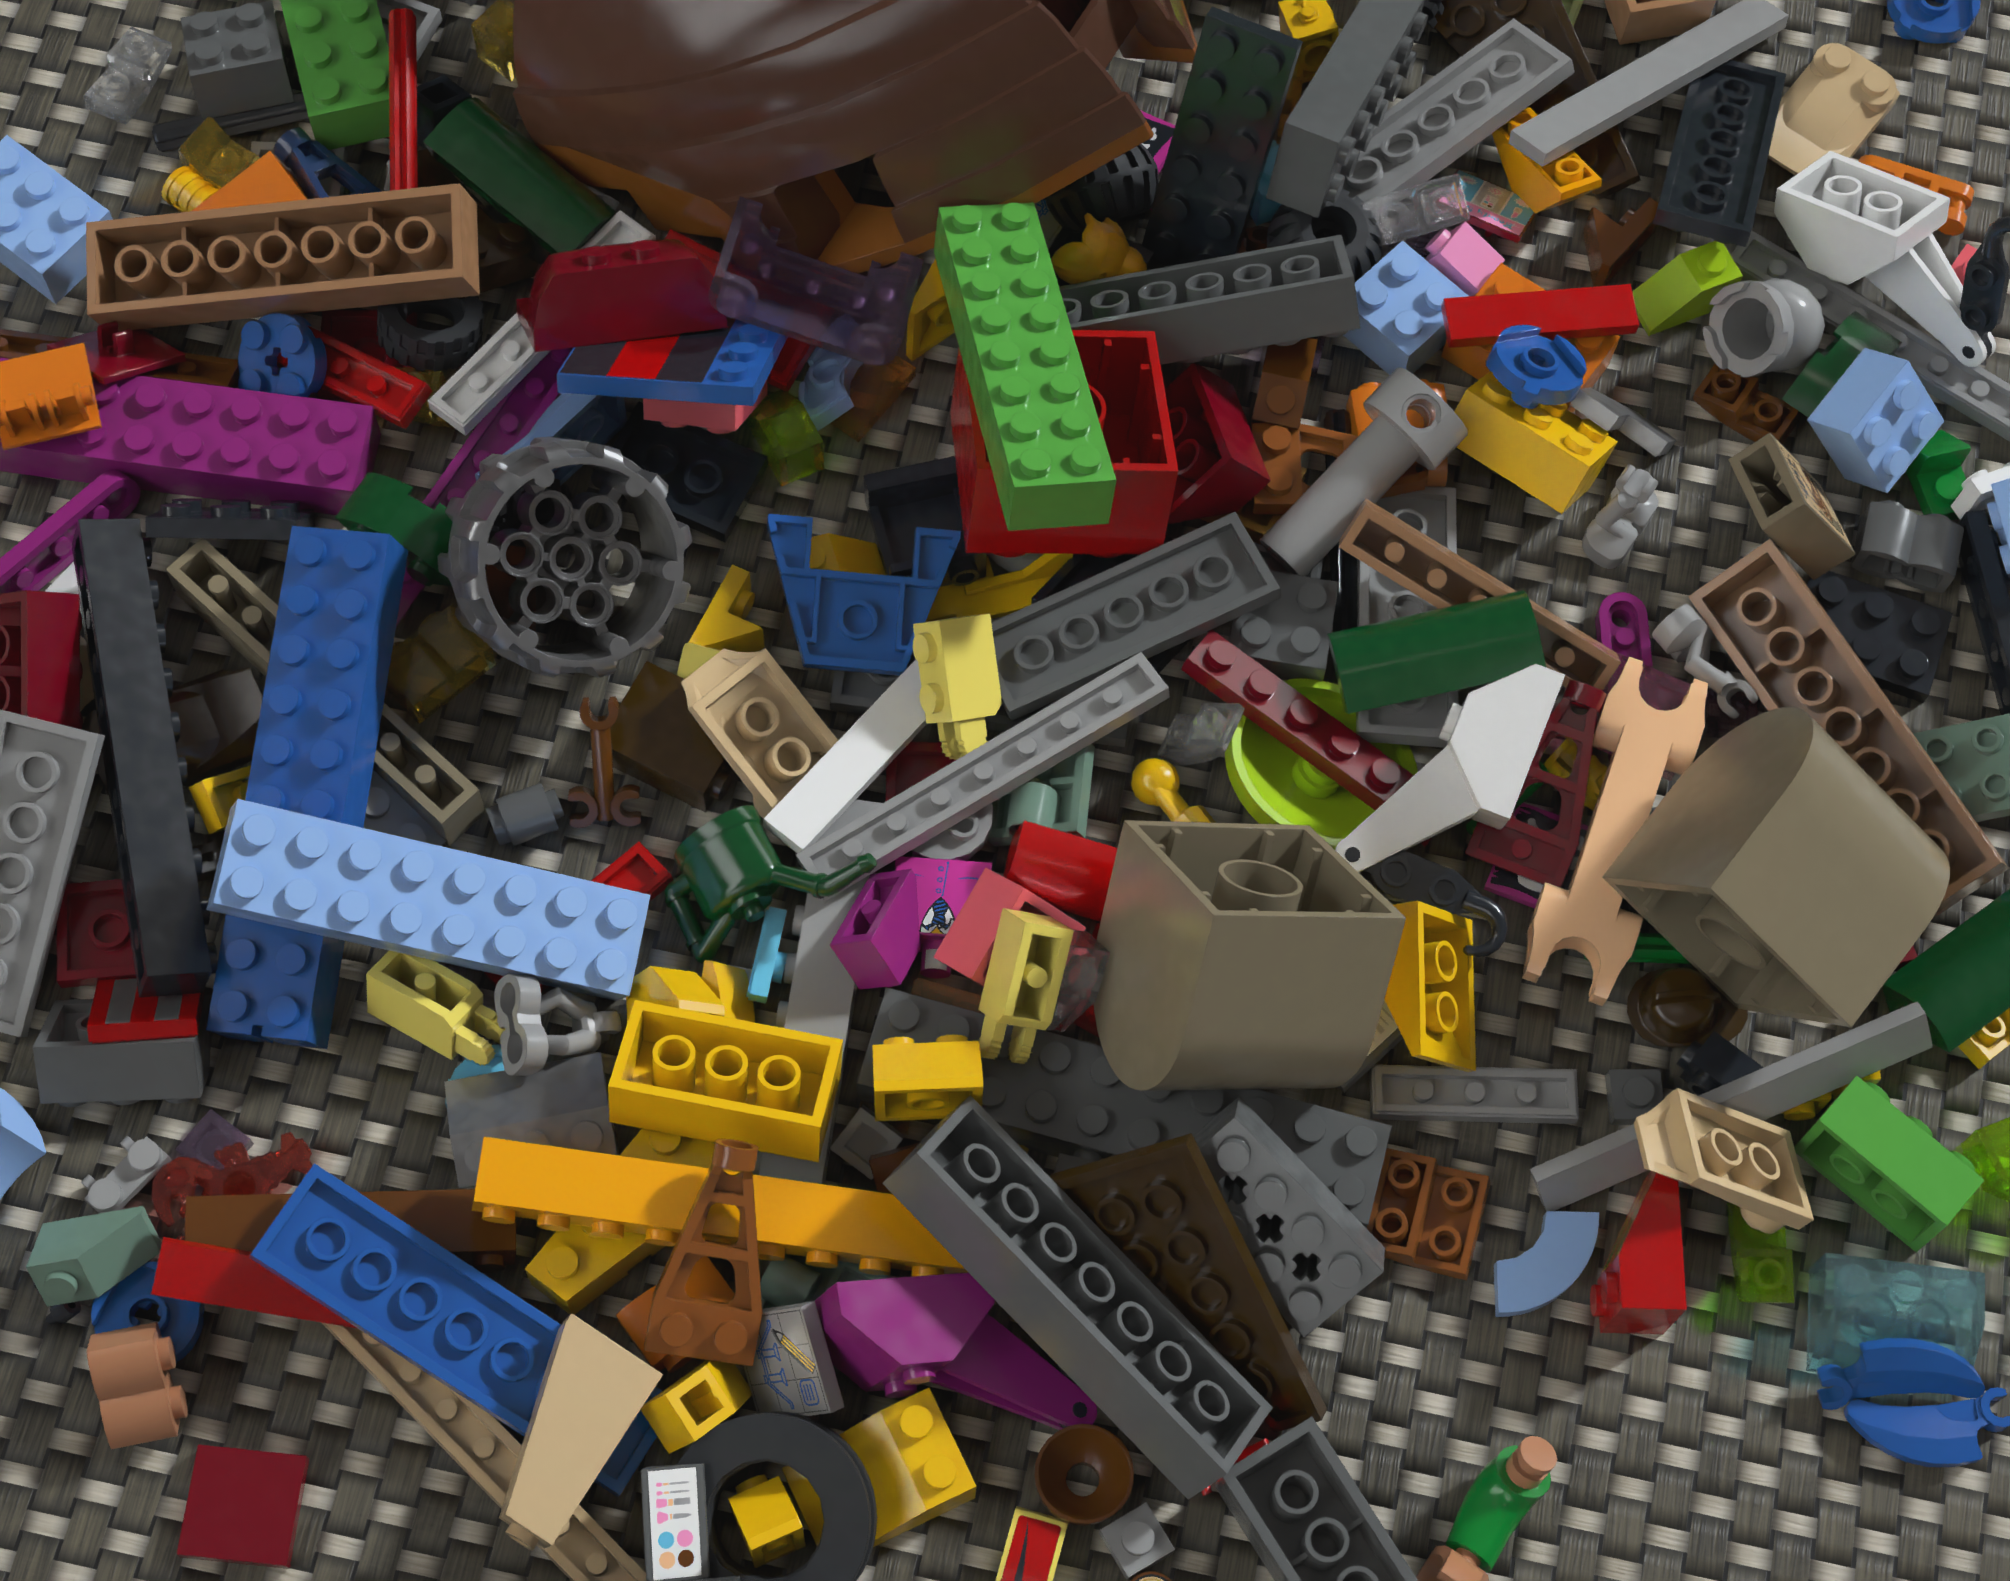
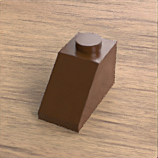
M1305 338L1289 346L1268 345L1252 423H1269L1299 430L1318 342L1317 339Z

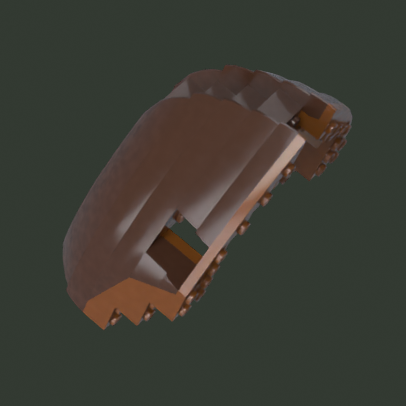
M514 0L513 50L518 87L513 92V96L522 121L535 145L584 185L627 190L657 230L669 231L671 229L679 233L722 238L739 263L777 281L819 286L911 258L933 249L939 207L1032 202L1035 204L1151 139L1154 133L1142 112L1128 92L1121 91L1105 69L1118 49L1124 58L1193 63L1197 43L1183 0ZM876 154L872 160L895 207L855 203L834 169Z

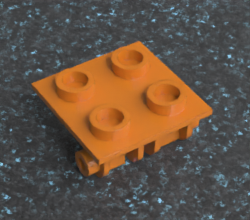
M84 343L0 361V438L3 450L102 428Z

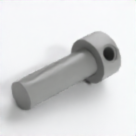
M1396 368L1364 401V409L1373 420L1371 424L1259 540L1266 551L1289 573L1306 576L1339 542V539L1365 498L1375 504L1415 461L1428 470H1435L1468 435L1467 428L1453 409L1425 382L1404 368ZM1407 410H1415L1421 414L1424 419V428H1416L1409 423L1406 416Z

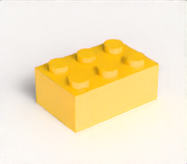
M1490 371L1466 389L1454 411L1468 430V435L1457 448L1563 514L1591 488L1618 441L1608 436V431L1592 420L1581 419L1568 411L1566 403L1561 405L1538 404L1533 409L1521 407L1513 401L1511 397L1512 392L1506 389Z

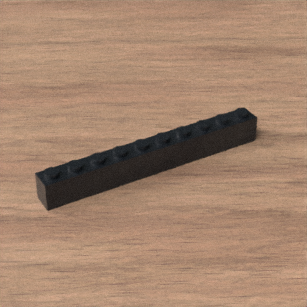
M78 519L72 541V552L78 592L80 594V605L99 732L101 735H105L102 753L139 998L203 993L210 975L216 973L217 950L214 942H207L205 926H208L210 921V911L207 910L209 901L206 895L199 894L197 879H201L202 857L199 848L192 849L190 833H193L195 828V813L193 804L191 802L185 803L183 787H186L188 779L187 763L184 757L177 756L175 744L180 739V720L177 712H170L168 700L173 694V676L170 668H163L161 656L166 650V633L164 625L156 624L154 610H158L159 589L157 581H149L147 567H151L152 564L150 538L142 537L140 519Z

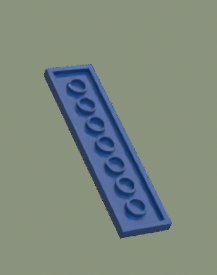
M314 1163L254 1248L249 1258L525 1437L553 1344L561 1324ZM655 1386L645 1403L661 1393L662 1390ZM641 1410L594 1480L596 1484L616 1497L622 1493L657 1437Z

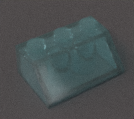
M1825 1253L1809 1268L1806 1371L1817 1372V1368L1829 1364L1837 1365L1844 1369L1858 1361L1861 1353L1860 1343L1884 1338H1913L1933 1342L1954 1351L1974 1367L1985 1326V1273L1834 1253Z

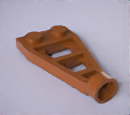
M1251 422V432L1271 480L1252 498L1253 514L1284 515L1310 487L1302 481L1301 456L1306 452L1313 451L1338 458L1358 436L1301 423L1298 430L1269 423ZM1448 456L1435 470H1428L1423 467V471L1419 473L1416 472V467L1423 466L1415 461L1381 498L1425 490V487H1445L1448 473Z
M733 1139L715 1140L712 1164L653 1292L644 1342L645 1351L753 1366L762 1319L753 1171L756 1166L758 1146ZM723 1168L740 1172L735 1175L727 1174L723 1170ZM715 1203L734 1205L739 1209V1236L734 1244L709 1241L702 1238V1231L709 1209ZM709 1256L727 1259L733 1265L736 1291L734 1297L729 1302L697 1299L687 1295L685 1291L687 1280L695 1263L702 1257Z

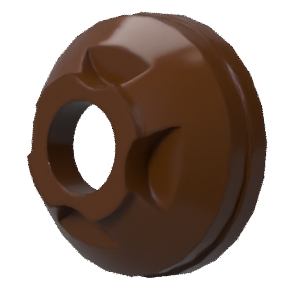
M1077 1424L1057 1431L1045 1442L1040 1449L1035 1463L1034 1479L1036 1490L1042 1503L1053 1515L1073 1525L1087 1526L1108 1520L1121 1510L1128 1500L1133 1487L1134 1469L1127 1448L1117 1436L1107 1429L1096 1425ZM1077 1465H1085L1092 1468L1098 1476V1487L1088 1496L1074 1494L1066 1484L1067 1473Z

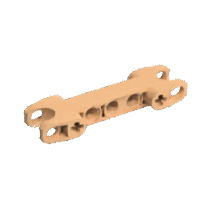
M1632 657L1628 658L1617 683L1608 693L1596 720L1593 746L1611 751L1612 756L1569 888L1566 890L1546 882L1544 883L1527 930V950L1522 979L1537 983L1538 978L1547 965L1549 956L1553 952L1561 949L1576 950L1588 959L1593 970L1588 1001L1603 1006L1607 1001L1618 975L1632 956L1643 921L1641 915L1620 908L1623 897L1602 877L1648 819L1663 771L1667 770L1682 775L1693 763L1705 727L1704 712L1708 683L1694 678L1679 707L1668 711L1656 710L1643 700L1639 691V679L1643 670V661Z

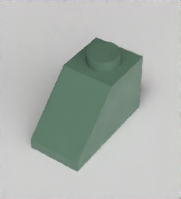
M144 1206L42 1224L26 1269L47 1307L100 1297L158 1255L162 1242Z

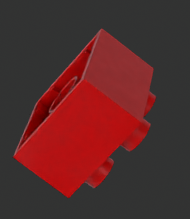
M1072 330L1117 480L1109 524L1008 531L962 356L958 348L950 415L966 553H993L1010 558L1023 556L1027 553L1091 554L1101 558H1114L1123 554H1143L1164 544L1179 470L1155 331Z

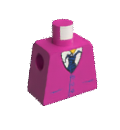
M905 856L895 860V871L912 869L916 875L920 933L919 952H922L921 975L934 979L950 977L951 968L933 957L985 867L992 870V863Z

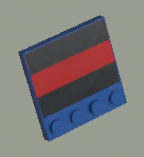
M766 305L754 306L749 310L726 308L727 328L574 347L557 373L558 393L754 406L791 332V312H777L776 308Z

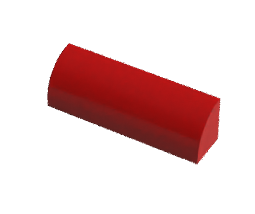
M1024 820L1012 837L1003 877L1026 888L1059 910L1101 922L1118 848Z

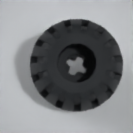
M1140 144L1046 197V203L1055 220L1062 227L1071 228L1073 233L1084 231L1086 228L1084 215L1090 213L1099 222H1103L1105 217H1109L1112 221L1119 223L1152 208L1159 185L1158 168L1150 152Z
M1342 189L1336 203L1328 201L1318 218L1281 204L1273 215L1268 227L1267 248L1342 235L1354 275V281L1356 282L1380 261L1382 234L1372 210H1364L1367 204L1357 195L1354 199L1348 196L1350 191Z

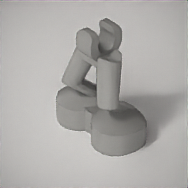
M1628 464L1617 479L1616 486L1611 492L1606 506L1596 514L1595 519L1587 527L1582 539V547L1587 557L1597 565L1607 569L1618 567L1633 547L1637 536L1644 531L1652 519L1659 502L1654 493L1658 481L1649 472L1642 469L1636 470V467Z
M1684 604L1661 621L1653 631L1652 637L1676 662L1686 661L1684 670L1694 676L1695 679L1708 683V688L1718 694L1717 703L1719 707L1730 718L1735 719L1739 716V713L1731 707V697L1741 691L1754 704L1758 700V696L1746 681L1735 679L1729 671L1724 673L1709 664L1711 641L1715 635L1702 616L1689 604Z
M507 974L496 984L494 1000L498 1026L505 1028L500 1037L504 1069L508 1075L531 1076L538 1073L545 1066L548 1054L565 1056L593 1053L599 1048L600 1044L609 1040L610 1034H618L622 1030L618 1012H597L594 1003L586 1001L560 987H555L541 996L540 984L534 976ZM558 1008L572 1018L573 1033L547 1035L541 1024L540 1016Z

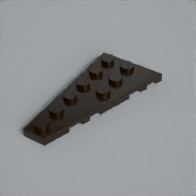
M1561 0L1441 1L1444 11L1442 15H1435L1438 23L1433 29L1460 57L1514 18L1572 59L1575 73L1527 107H1530L1537 115L1597 82ZM1617 125L1573 149L1602 179L1601 187L1591 192L1597 200L1641 181Z
M1192 1133L1051 1174L1050 1178L1273 1407L1264 1420L1273 1432L1294 1428L1310 1417H1313L1315 1422L1322 1421L1327 1408Z

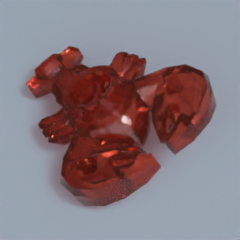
M289 1132L281 1135L280 1150L270 1151L262 1156L257 1155L251 1160L244 1144L241 1142L234 1143L232 1146H225L222 1150H216L213 1155L224 1166L221 1170L196 1158L177 1157L160 1167L152 1182L151 1200L158 1218L167 1227L175 1225L171 1214V1201L176 1198L179 1200L181 1206L178 1213L184 1219L186 1196H195L197 1184L204 1188L202 1196L272 1194L271 1191L278 1187V1184L287 1177L292 1169L305 1175L312 1167V1163L309 1160L312 1152L302 1138L295 1139L293 1134ZM181 1233L176 1239L185 1240V1236Z

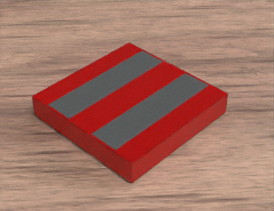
M136 978L98 980L87 1023L89 1043L195 1037L199 1031L206 989H204L203 993L139 998Z

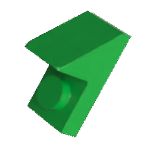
M1938 430L1909 465L1906 473L1923 515L1941 514L1950 520H1955L1959 518L1951 508V505L1963 490L1961 485L1966 480L1961 465L1970 453L1971 448L1967 443L1943 430Z

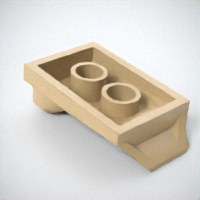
M1829 43L1817 49L1812 62L1781 98L1768 158L1793 175H1797L1829 151L1851 159L1895 105L1900 93L1896 88L1894 78L1887 71L1847 46L1838 43Z
M724 648L681 681L687 698L688 710L752 793L754 807L763 819L838 741L766 648L758 652H736Z
M1679 1088L1670 1092L1653 1109L1636 1117L1634 1128L1644 1169L1680 1181L1739 1206L1745 1222L1753 1229L1767 1234H1773L1785 1225L1799 1230L1814 1220L1790 1131Z

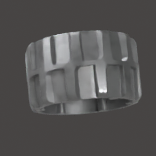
M536 437L529 446L517 449L507 455L491 454L482 460L479 465L481 477L473 484L464 498L452 497L445 510V513L453 522L448 553H440L437 557L438 570L441 574L448 577L459 606L455 608V615L463 627L474 632L495 650L498 655L537 674L552 678L563 673H585L597 678L611 675L617 670L615 661L625 658L639 648L653 651L664 639V636L658 631L666 622L675 604L684 603L688 599L691 586L682 580L684 573V550L693 541L688 525L677 521L666 502L668 484L658 474L643 470L633 461L622 456L619 449L580 440ZM586 464L595 469L591 475V481L600 490L598 493L583 492L577 494L569 501L567 496L561 492L546 487H549L554 482L552 469L567 465ZM523 485L526 492L522 494L517 505V514L522 525L518 530L514 528L502 529L492 537L490 543H487L491 528L500 510L508 499ZM622 494L628 501L636 518L640 533L641 551L631 543L618 540L614 536L622 524V511L617 504ZM550 498L555 507L554 516L548 523L541 525L536 520L535 509L541 500ZM598 502L603 509V520L596 528L589 529L585 522V513L590 505ZM521 539L526 546L525 558L521 563L511 566L506 559L507 547L511 542ZM570 544L575 551L574 562L569 568L560 570L556 564L557 551L562 546ZM619 549L623 555L622 567L618 572L609 574L605 568L606 556L610 551ZM485 564L493 565L502 572L516 576V580L512 583L509 590V602L514 610L509 620L500 616L493 604L486 581ZM636 580L624 606L614 618L605 624L613 613L614 607L613 597L609 592L611 586H625ZM542 585L546 592V601L540 609L530 611L527 606V595L532 588ZM591 590L595 597L594 607L589 613L580 615L576 608L577 598L582 592ZM561 613L570 621L580 624L576 629V636L579 640L553 646L537 645L538 635L535 631L529 629L533 621L536 623H548L555 620Z

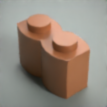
M157 1322L91 1335L86 1352L94 1390L99 1400L102 1422L110 1448L116 1449L178 1436L180 1419L188 1416V1406L184 1387L182 1385L174 1386L169 1370L176 1368L175 1350L171 1337L162 1338Z

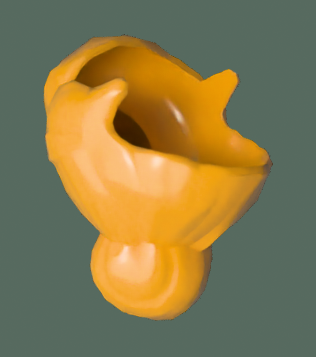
M1090 213L1084 215L1086 228L1082 233V242L1065 244L1055 251L1051 260L1058 277L1070 284L1147 270V265L1137 249L1129 246L1121 227L1109 217H1105L1103 222H1099Z

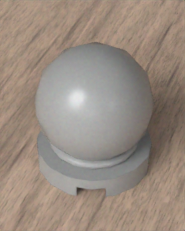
M1772 278L1763 282L1740 281L1723 287L1710 302V305H1714L1710 313L1709 326L1703 327V336L1708 353L1721 369L1728 368L1735 374L1741 375V377L1758 376L1771 371L1783 372L1805 363L1819 348L1825 327L1821 305L1809 288L1793 281Z

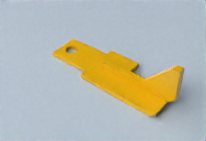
M1044 554L1023 570L997 576L993 575L987 556L986 577L979 578L975 582L964 586L952 584L939 588L926 622L955 616L963 617L990 614L991 619L1025 608L1032 604V597L1069 559L1073 558V554Z

